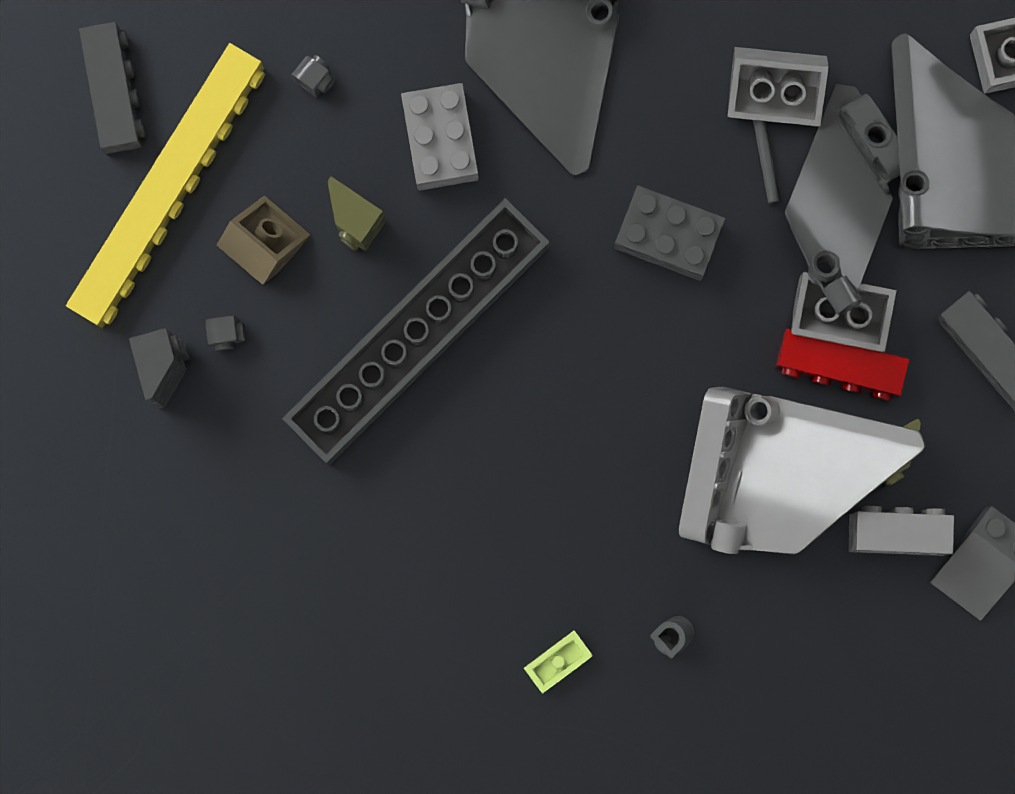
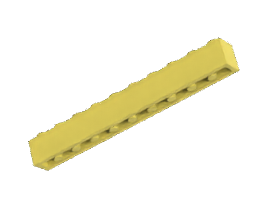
M228 44L67 302L66 307L102 329L105 324L110 325L119 310L116 306L122 297L127 298L135 285V282H133L134 277L138 271L143 272L151 260L149 253L155 244L159 246L164 240L168 231L165 228L171 218L175 220L181 213L184 206L182 200L187 192L192 193L200 181L198 175L203 166L208 167L212 163L216 155L214 149L220 140L224 141L230 134L233 127L230 124L236 113L240 115L245 110L249 101L246 98L252 88L257 89L261 84L265 73L263 72L264 66L260 60L233 44Z

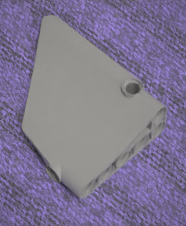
M723 386L709 388L703 400L679 524V535L686 539L709 544L713 550L728 554H738L739 550L799 553L868 494L920 454L925 448L924 439L919 431L773 396H761ZM761 403H764L768 409L765 418L759 412Z

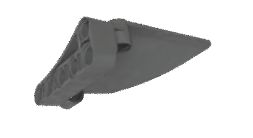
M460 0L461 3L465 4L466 63L571 174L579 176L587 172L591 166L619 22L617 11L619 0ZM603 9H608V16L598 21L597 14Z

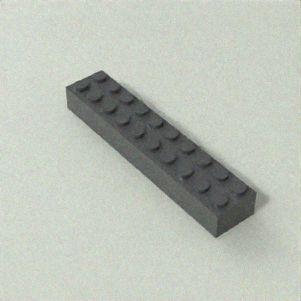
M505 198L282 419L330 466L549 248L550 241Z

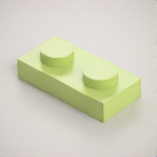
M572 631L524 667V669L543 694L593 655L577 633Z

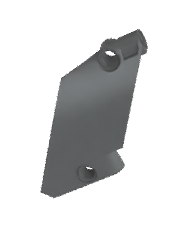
M836 84L822 117L821 125L818 127L785 210L786 218L809 266L808 275L813 283L819 285L837 315L850 311L862 301L858 290L893 200L887 183L900 176L898 139L887 120L868 94L861 96L855 86ZM868 135H878L882 139V143L872 142ZM825 262L829 264L832 272H821L817 268V263Z

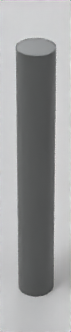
M753 120L768 204L780 202L766 121Z

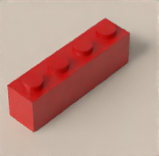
M786 329L783 334L775 368L781 369V374L787 377L799 379L801 374L813 377L812 382L818 385L830 386L832 382L843 385L842 390L846 392L860 394L861 390L872 392L875 399L891 402L892 398L901 396L909 359L879 351L791 334V329Z

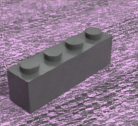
M116 22L79 28L100 148L105 154L142 147L140 138L145 137L142 119L137 120L135 108H139L140 104L136 89L131 90L130 78H134V71L131 60H126L124 49L129 48L126 31L120 30Z
M968 291L940 314L936 320L1015 411V343L1006 334L1008 329L1004 323L997 317L993 319L986 311L988 306L978 294L973 295Z

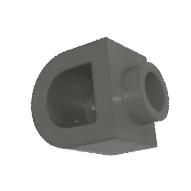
M314 55L313 58L306 56L291 74V77L301 87L316 98L321 92L326 93L335 81V78L327 70L329 65L317 55Z
M234 315L205 320L208 346H215V351L234 349V343H241L246 340L244 323L239 322V318Z
M675 616L662 623L650 637L655 641L657 649L672 659L691 643L694 637V628L688 619Z

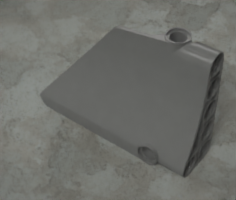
M906 33L901 34L891 44L900 169V188L898 193L901 201L898 212L900 246L906 249L1015 246V114L956 74ZM916 185L921 190L916 192L911 191L907 188V186Z

